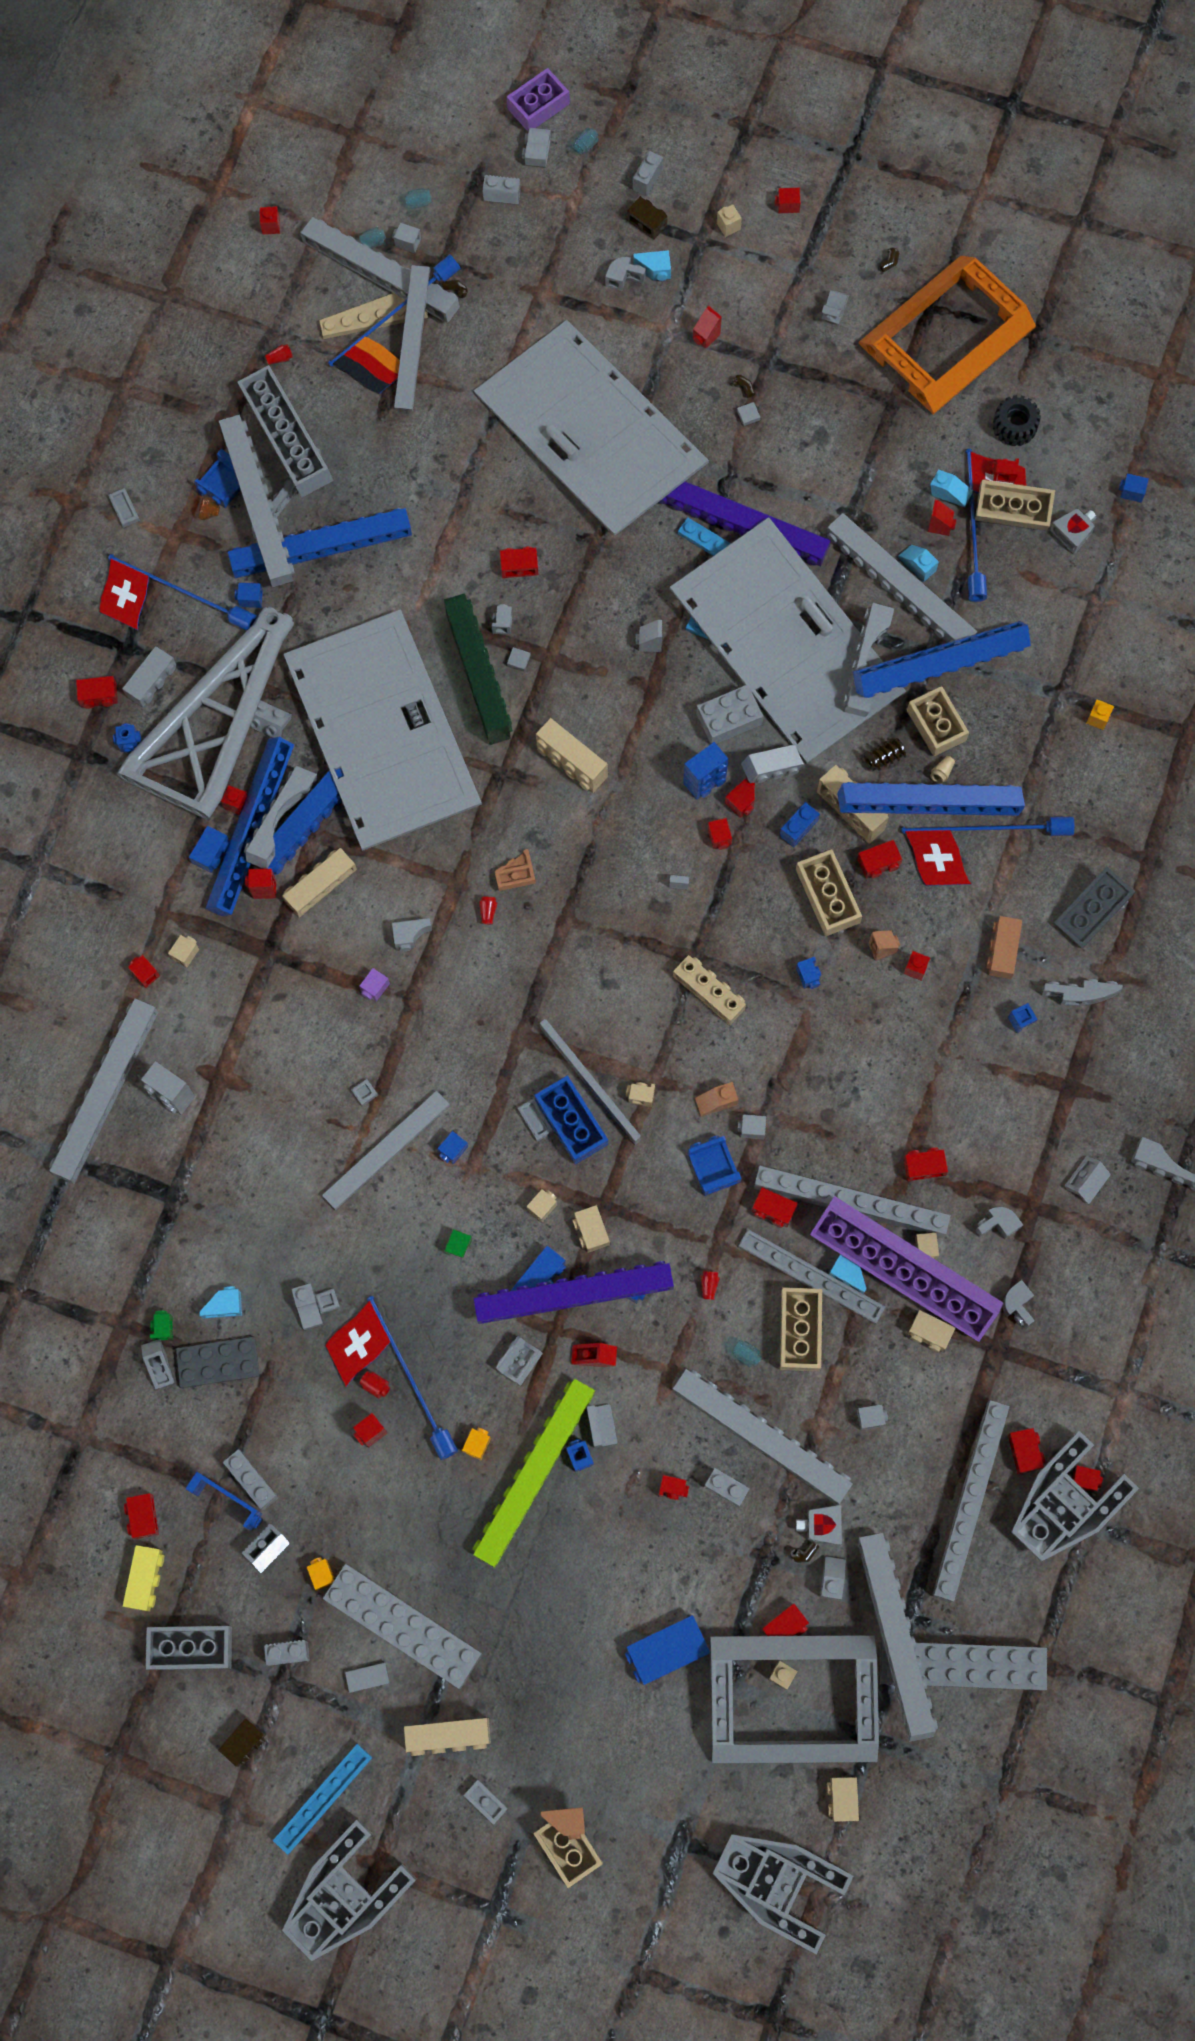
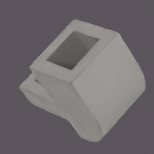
M620 257L610 264L605 277V286L623 291L626 279L644 284L646 268L637 264L632 265L631 257Z
M830 290L827 303L822 310V319L839 324L849 295Z
M995 1207L986 1213L989 1220L987 1217L977 1224L979 1227L975 1232L981 1237L996 1227L1003 1238L1006 1239L1021 1229L1023 1224L1010 1209Z
M1022 1280L1006 1293L1002 1306L1006 1317L1014 1313L1015 1321L1020 1326L1023 1325L1027 1328L1034 1322V1319L1022 1305L1028 1302L1034 1294Z

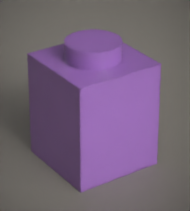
M372 968L360 984L361 994L366 999H373L377 1002L389 986V979Z

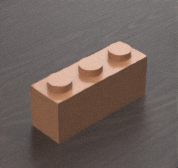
M1000 916L997 922L994 921L992 933H995L994 940L991 939L989 951H992V957H988L986 966L989 969L990 976L1012 979L1022 920Z

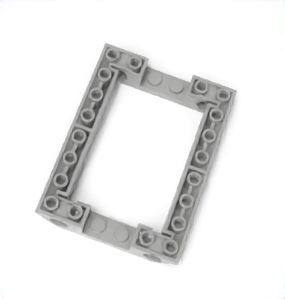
M874 1635L710 1637L712 1763L877 1762L879 1748L878 1680ZM856 1659L854 1674L856 1679L857 1719H855L857 1742L856 1740L733 1741L732 1660Z

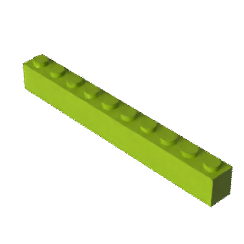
M576 1379L572 1383L570 1381L567 1383L563 1390L566 1393L562 1400L558 1399L553 1408L556 1410L553 1417L549 1416L543 1425L546 1428L542 1435L540 1433L537 1435L533 1443L536 1445L532 1452L528 1451L523 1460L526 1464L522 1470H517L513 1478L516 1480L512 1487L508 1486L503 1495L506 1499L502 1505H497L493 1512L495 1518L492 1523L488 1521L483 1530V1533H485L483 1539H478L472 1549L475 1551L473 1554L475 1557L496 1568L595 1394L594 1389Z

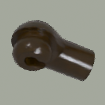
M891 247L888 249V260L880 264L882 272L898 264L900 253L897 248Z
M459 280L442 283L443 290L454 289L460 298L467 296V286Z
M736 375L732 379L734 386L738 387L741 385L744 387L747 398L755 396V391L749 379L742 375Z
M811 1541L806 1549H793L790 1552V1557L797 1563L809 1562L819 1549V1546Z

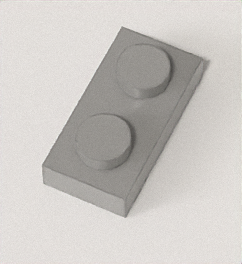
M479 1780L463 1795L493 1825L508 1809Z

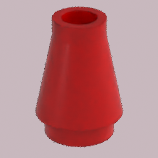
M282 344L266 354L265 357L268 364L271 365L290 361L289 359L293 358L289 345Z
M481 897V901H479L481 924H493L498 904L495 897Z
M703 1271V1276H701L703 1299L714 1300L720 1280L718 1272Z

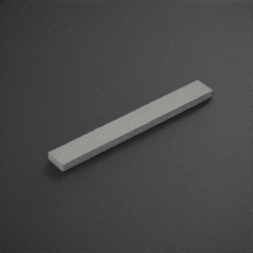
M412 265L394 405L395 409L413 411L430 267Z
M545 1019L541 1021L540 1029L631 1141L635 1145L639 1143L641 1135L550 1023Z
M437 1091L434 1092L322 1195L323 1198L337 1210L441 1115L450 1104Z
M749 1229L738 1245L739 1248L812 1289H822V1295L875 1325L885 1309L884 1305Z

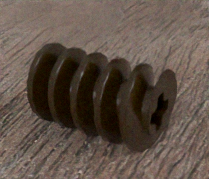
M891 738L890 742L885 741L883 745L879 744L877 749L874 747L871 748L870 752L865 751L864 759L869 769L873 772L874 767L880 771V764L886 768V761L894 764L893 758L900 761V754L904 758L907 755L902 742L898 738Z

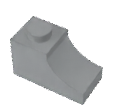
M430 918L392 923L396 950L402 952L415 948L416 940L422 934L432 931Z
M311 1283L293 1288L292 1293L303 1329L307 1330L323 1325L314 1288Z
M158 1339L141 1345L142 1357L155 1389L175 1383L161 1340Z

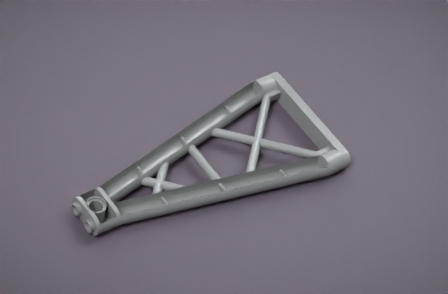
M264 607L252 626L127 756L117 775L136 787L202 818L209 819L223 797L281 645L294 625L293 618L286 613L281 614L272 607ZM263 641L255 664L245 667L244 660ZM237 677L241 678L244 692L237 710L208 698L223 682ZM202 704L233 717L226 736L194 745L188 719ZM182 726L188 748L151 759ZM222 745L205 789L197 752ZM190 755L199 793L193 800L142 775L148 768Z

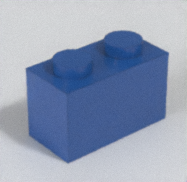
M805 802L781 828L780 837L794 848L818 822L820 813Z
M207 826L189 856L191 863L212 873L213 869L219 866L220 857L223 852L226 853L230 842L228 836Z

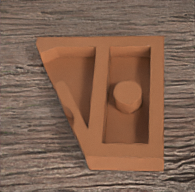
M525 849L518 858L511 859L505 866L495 871L499 891L536 884L528 849Z

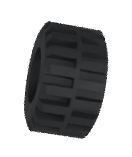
M1013 395V398L1009 396L1005 401L1002 400L993 419L994 434L996 436L999 435L1000 441L1004 440L1007 445L1011 443L1012 446L1017 444L1022 446L1024 442L1029 443L1031 438L1035 437L1041 415H1039V408L1036 409L1037 404L1035 402L1031 403L1032 399H1024L1025 396L1022 395L1020 398L1017 395ZM1012 416L1020 417L1025 421V424L1014 425L1008 418Z

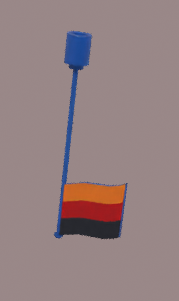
M450 254L433 267L434 277L429 280L428 286L436 279L439 282L441 280L443 282L447 281L461 269ZM408 298L332 361L329 360V366L333 367L335 365L348 372L366 388L378 394L398 379L400 360L381 344L367 336L405 306Z

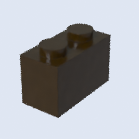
M641 196L627 210V221L653 240L667 226L668 216L661 209H657L649 200H645Z
M245 1718L218 1751L235 1767L244 1766L251 1759L249 1754L254 1748L258 1750L266 1740L263 1738L267 1734L249 1718Z

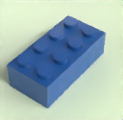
M568 1075L535 1094V1101L575 1165L608 1146L606 1135Z

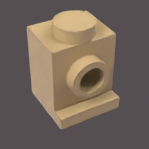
M641 1082L631 1086L628 1085L626 1097H629V1103L652 1107L655 1084H651V1087H647V1084Z

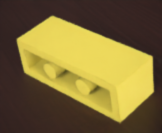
M135 1546L123 1607L149 1612L154 1607L156 1601L154 1590L155 1587L159 1586L160 1582L158 1571L159 1567L163 1566L165 1557L162 1555V1550Z

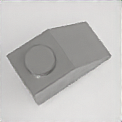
M656 620L640 627L639 634H636V645H639V652H661L662 620Z
M825 1557L820 1598L842 1600L845 1580V1559Z

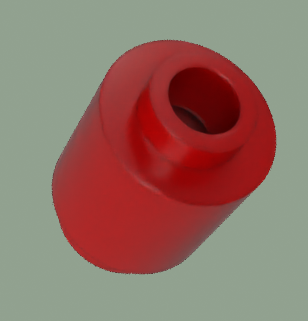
M367 1371L359 1383L363 1386L362 1389L378 1399L385 1397L390 1390L389 1381L374 1372Z

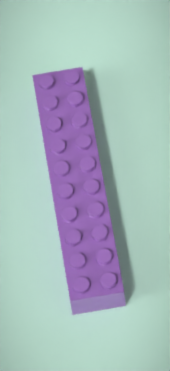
M835 1196L810 1234L978 1342L997 1317L1003 1305V1302Z

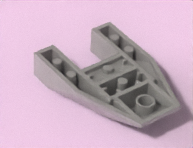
M1080 1431L1075 1433L1038 1473L1012 1530V1533L1040 1561L1099 1532L1139 1489L1123 1474L1097 1501L1093 1500L1067 1474L1094 1446Z
M359 1819L342 1834L311 1868L282 1929L311 1961L371 1929L417 1880L402 1864L371 1896L343 1866L373 1835Z
M731 1834L713 1871L718 1880L759 1924L816 1955L826 1935L788 1914L807 1875L845 1895L853 1878V1875L797 1845Z

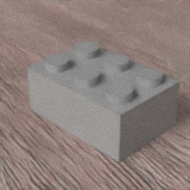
M748 685L697 705L696 714L711 744L713 742L716 744L758 727L763 723V714Z
M156 1061L141 1079L145 1085L143 1088L151 1095L150 1097L158 1103L162 1101L166 1106L165 1108L173 1114L178 1112L182 1115L195 1098L186 1082Z

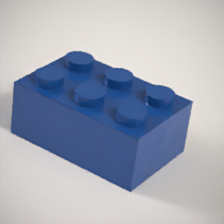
M715 742L684 763L683 784L696 800L700 797L705 798L711 793V789L715 786L720 787L726 781L728 757Z

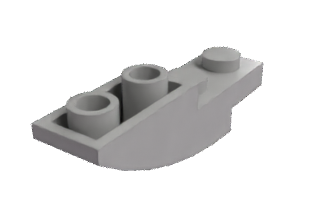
M1096 979L1084 980L1081 987L1076 984L1059 985L1058 982L1051 981L1044 984L1042 996L1061 998L1060 1005L1064 1006L1090 1005L1118 995L1123 985H1118L1114 981L1102 983Z

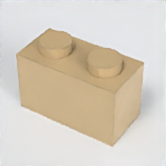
M597 1205L574 1213L575 1219L572 1221L575 1230H580L582 1237L579 1238L582 1249L586 1248L589 1253L610 1245Z
M919 1310L908 1335L917 1343L924 1342L928 1344V1347L935 1352H944L955 1327Z
M857 1777L830 1778V1782H827V1794L831 1795L832 1804H828V1816L832 1817L834 1822L859 1821Z

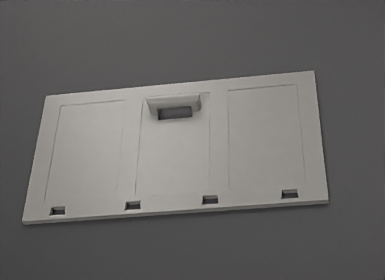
M568 320L564 321L474 390L475 395L614 536L709 463V460ZM576 337L582 342L579 346L573 341ZM612 372L618 377L615 381L609 376ZM648 408L654 413L651 417L645 412ZM562 433H564L579 448V450ZM553 440L567 453L568 458L565 461L548 446ZM684 444L690 449L688 453L681 448Z
M770 518L761 522L670 586L673 594L744 685L749 686L755 699L791 745L795 744L799 755L806 764L906 692L903 687H895L890 692L876 693L872 698L870 710L866 717L844 712L846 706L843 705L845 695H849L850 688H847L849 678L853 677V671L851 670L853 661L858 658L856 648L858 642H862L863 637L860 636L858 629ZM692 599L697 607L693 610L686 601ZM807 611L821 629L818 635H815L801 618V613ZM725 643L732 650L729 654L721 647ZM872 647L867 656L866 667L883 663ZM759 688L767 695L763 699L756 691ZM795 732L802 740L798 744L791 736Z
M401 609L284 654L362 851L482 805ZM302 670L305 678L299 680L296 672ZM422 701L431 723L424 724L416 702ZM403 707L407 709L414 726L413 730H410L401 710ZM322 719L324 727L318 729L315 720ZM341 768L344 776L338 779L335 769ZM362 818L364 827L358 829L355 820Z

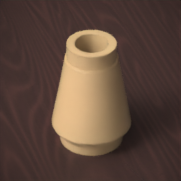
M946 756L931 770V779L938 784L946 782L955 764V760L950 756Z

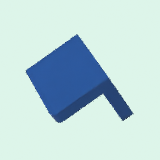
M1029 1003L1011 1011L1008 1016L1016 1033L1021 1032L1024 1027L1038 1020Z

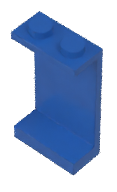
M199 1472L195 1473L186 1487L188 1491L199 1497L206 1484H210L251 1511L243 1525L250 1531L253 1528H258L262 1522L261 1512Z
M693 1615L627 1646L628 1651L625 1652L629 1664L634 1663L636 1671L633 1673L637 1682H642L643 1685L710 1654Z

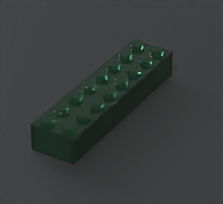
M465 593L444 599L446 616L488 743L492 745L511 739L510 732H513L511 718L507 714L505 700L501 697V689L498 681L495 679V671L493 665L490 664L489 653L484 646V638L482 632L479 631V624L476 615L473 613L471 599H467Z

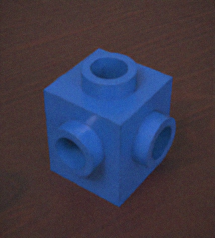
M122 724L119 727H115L116 734H113L114 744L118 745L121 752H132L141 742L140 731H137L135 726L131 724Z

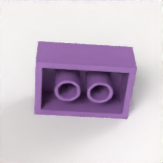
M548 68L507 96V109L528 132L530 128L538 127L570 104L569 91Z

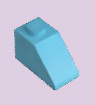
M669 250L633 254V265L637 264L646 268V276L650 279L659 281L671 279Z
M939 469L930 484L932 496L962 507L967 505L973 493L958 477Z
M911 545L898 556L922 582L937 571L939 561L927 549Z
M840 1254L829 1275L864 1294L866 1285L860 1266Z
M224 1287V1290L218 1291L200 1311V1317L207 1319L242 1316L241 1292L236 1287Z

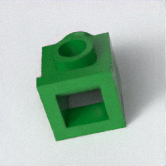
M155 1311L154 1320H151V1332H154V1334H150V1339L153 1341L158 1339L161 1341L173 1340V1316L170 1313L167 1314V1311Z

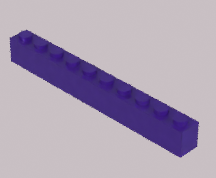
M683 482L659 501L660 504H668L678 511H685L695 518L700 517L712 525L717 524L725 530L737 532L741 536L767 518H770L801 559L806 560L811 565L821 567L830 547L831 540L688 482Z
M665 1261L653 1263V1266L650 1267L637 1265L634 1266L633 1270L626 1271V1268L614 1270V1273L611 1274L598 1272L595 1273L594 1277L587 1278V1275L575 1277V1280L572 1281L559 1279L556 1280L555 1284L548 1285V1282L536 1284V1287L533 1288L520 1286L516 1288V1291L509 1292V1289H503L493 1295L481 1293L477 1295V1298H474L477 1322L478 1324L674 1290L670 1263L665 1264Z

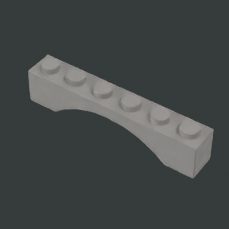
M872 603L870 609H866L864 619H867L866 626H862L860 636L863 638L861 643L858 642L856 648L858 658L853 661L852 671L866 668L869 650L873 643L889 629L894 608ZM854 676L850 677L847 688H850L849 695L846 694L843 705L846 706L844 712L866 717L869 713L873 697L864 698L857 694Z
M298 766L295 767L293 772L288 774L287 783L285 786H281L278 798L272 801L269 813L265 814L262 818V825L260 828H256L252 842H248L245 847L244 853H246L247 862L263 869H268L275 857L273 835L278 821L286 811L303 801L317 785V774Z
M1144 1137L1139 1140L1131 1160L1137 1168L1142 1170L1147 1168L1154 1171L1153 1173L1159 1177H1169L1174 1183L1180 1185L1184 1183L1195 1191V1174L1176 1164L1168 1156L1161 1144Z

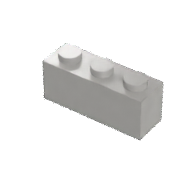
M155 646L122 688L125 696L142 707L146 703H150L156 690L160 689L164 685L167 676L175 671L176 663L174 658Z
M795 744L750 754L741 763L749 783H762L771 778L776 780L784 775L793 776L799 772V768L804 764Z
M239 1449L223 1462L261 1510L264 1511L279 1498Z

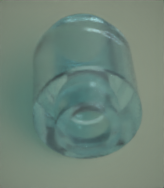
M586 128L575 139L573 147L580 154L587 153L599 141L598 133L593 128Z
M429 188L408 191V195L405 196L407 207L411 206V209L428 206L429 203H432Z
M377 226L363 232L359 239L361 244L364 243L372 249L384 244L383 240L386 239L383 229L379 230Z
M739 1340L732 1351L735 1358L748 1367L752 1365L756 1367L762 1358L759 1355L761 1351L747 1341Z

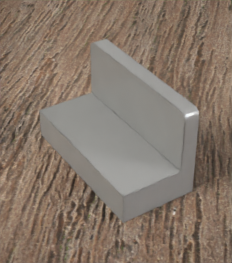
M1086 1156L1065 1184V1188L1078 1194L1085 1203L1090 1204L1111 1174L1101 1161Z
M611 1405L587 1406L594 1448L617 1444Z

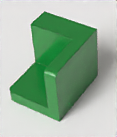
M453 1229L445 1249V1254L449 1256L452 1254L463 1258L467 1247H470L472 1236Z

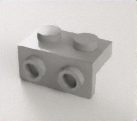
M260 700L250 727L273 738L281 737L282 730L290 722L292 714Z
M517 1336L510 1344L505 1355L499 1360L496 1369L503 1376L521 1386L543 1353Z

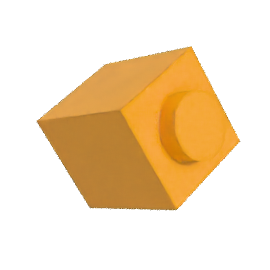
M1097 699L1086 724L1104 730L1114 706Z
M479 1427L477 1430L472 1428L462 1449L463 1453L482 1460L491 1440V1437L488 1436L489 1432Z
M319 1557L310 1561L311 1565L307 1566V1570L315 1590L318 1591L332 1585L335 1578L328 1560H322Z

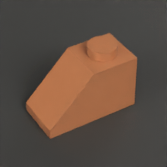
M892 931L872 932L869 940V946L875 961L896 954L898 946H900L898 937L894 936Z
M733 1082L715 1087L695 1098L701 1117L737 1106L739 1101Z
M583 1807L541 1811V1816L563 1836H569V1840L581 1839V1834H585Z

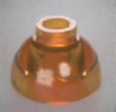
M204 495L201 500L198 514L200 520H208L214 516L218 517L220 506L208 495Z

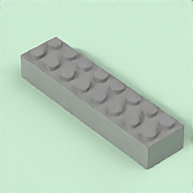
M268 365L238 381L247 402L301 498L334 481L271 367Z
M347 1564L344 1565L323 1597L325 1601L460 1690L483 1655Z
M882 1641L880 1642V1684L894 1685ZM916 1643L915 1655L920 1658L921 1669L919 1670L921 1677H925L927 1686L1047 1690V1648Z

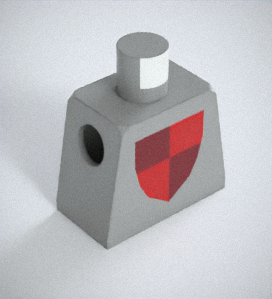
M1075 509L1054 521L1050 531L1075 554L1091 536L1095 527L1092 522L1097 517L1092 510L1083 514L1079 509Z
M841 1505L809 1510L808 1519H796V1531L808 1532L809 1541L841 1546Z

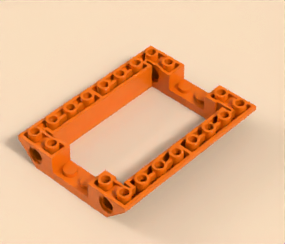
M960 256L861 339L858 344L882 367L889 364L910 384L908 391L934 415L1031 332L1036 325L1026 304L978 259ZM961 278L969 289L974 291L978 287L1000 307L998 316L1006 322L941 378L935 381L891 338Z

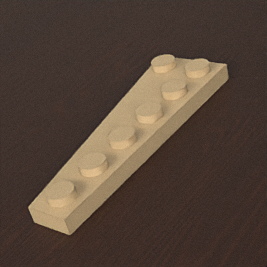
M393 293L319 320L323 339L370 330L404 302L405 299ZM407 304L378 328L405 323ZM425 311V316H424V318H428V315H427V312H426V311Z

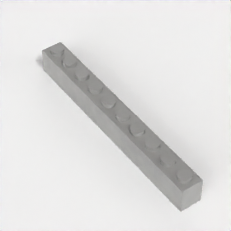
M312 217L300 232L303 243L401 298L405 300L408 298L411 269L400 266L395 260H389L382 253L371 250L366 244H360L353 237L342 234L340 230L328 226L323 220H317ZM431 283L428 286L425 311L448 323L460 308L458 297L452 292L443 290L440 285Z
M240 415L219 420L271 585L275 587L292 582V574H295L292 563L288 564L286 559L290 556L287 547L282 546L281 542H284L282 532L277 531L276 526H279L277 516L272 515L271 510H274L271 499L267 500L266 494H269L267 485L261 482V479L264 477L261 467L257 468L256 463L259 462L256 452L251 451V447H254L251 436H246L248 431L246 421H242Z
M842 513L828 526L826 535L831 540L830 542L836 543L845 555L853 558L857 566L863 567L872 579L879 581L883 589L889 590L898 602L905 604L910 613L916 614L925 626L931 627L939 638H943L949 643L977 634V631L845 514Z
M134 999L133 1003L128 1005L126 1009L127 1015L124 1020L120 1021L118 1025L119 1031L116 1037L111 1039L110 1049L101 1060L102 1066L99 1071L95 1072L92 1079L93 1084L91 1088L86 1090L84 1094L85 1100L82 1106L77 1108L74 1122L68 1126V1135L65 1141H61L58 1147L59 1153L50 1163V1172L54 1176L75 1184L158 1014L156 1007L140 1000Z
M759 1166L754 1185L756 1190H761L763 1187L783 1197L825 1208L828 1207L835 1196L872 1220L924 1234L936 1233L939 1238L945 1237L951 1216L764 1166Z
M687 1369L684 1371L673 1387L672 1391L836 1505L841 1503L853 1484L850 1482L851 1478L842 1472L838 1474L833 1470L834 1466L827 1461L822 1463L816 1459L817 1455L809 1449L805 1451L800 1448L801 1444L793 1438L787 1439L784 1437L782 1430L776 1426L771 1428L766 1424V1419L760 1415L755 1417L749 1413L751 1410L742 1403L738 1405L733 1402L734 1398L726 1392L722 1394L717 1391L718 1387L710 1381L706 1383L701 1380V1375L693 1369L691 1371Z
M991 1400L986 1405L932 1597L951 1603L955 1600L1010 1406Z
M883 1533L859 1537L858 1548L908 1740L911 1742L934 1737L938 1729L937 1721L931 1715L932 1702L925 1693L927 1684L925 1677H921L920 1674L921 1661L919 1656L915 1655L916 1642L914 1636L911 1637L909 1633L911 1624L909 1617H905L904 1614L906 1606L904 1598L899 1595V1579L894 1576L895 1563L888 1554V1551H890L889 1541L884 1539Z

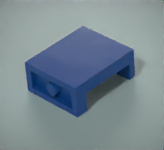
M220 449L217 453L218 460L201 480L196 479L194 482L199 494L208 496L215 505H221L226 508L241 489L230 455Z
M717 1135L708 1139L709 1142L704 1144L698 1142L691 1145L690 1149H688V1156L704 1196L741 1183V1176L736 1170L726 1145L725 1136L719 1137Z

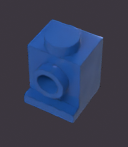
M815 957L798 962L796 965V970L804 989L808 987L814 989L821 985L819 982L821 972L818 966H814L816 963Z
M578 1439L569 1443L570 1447L566 1449L575 1472L594 1465L585 1441L581 1442ZM577 1452L583 1453L581 1459L576 1458Z

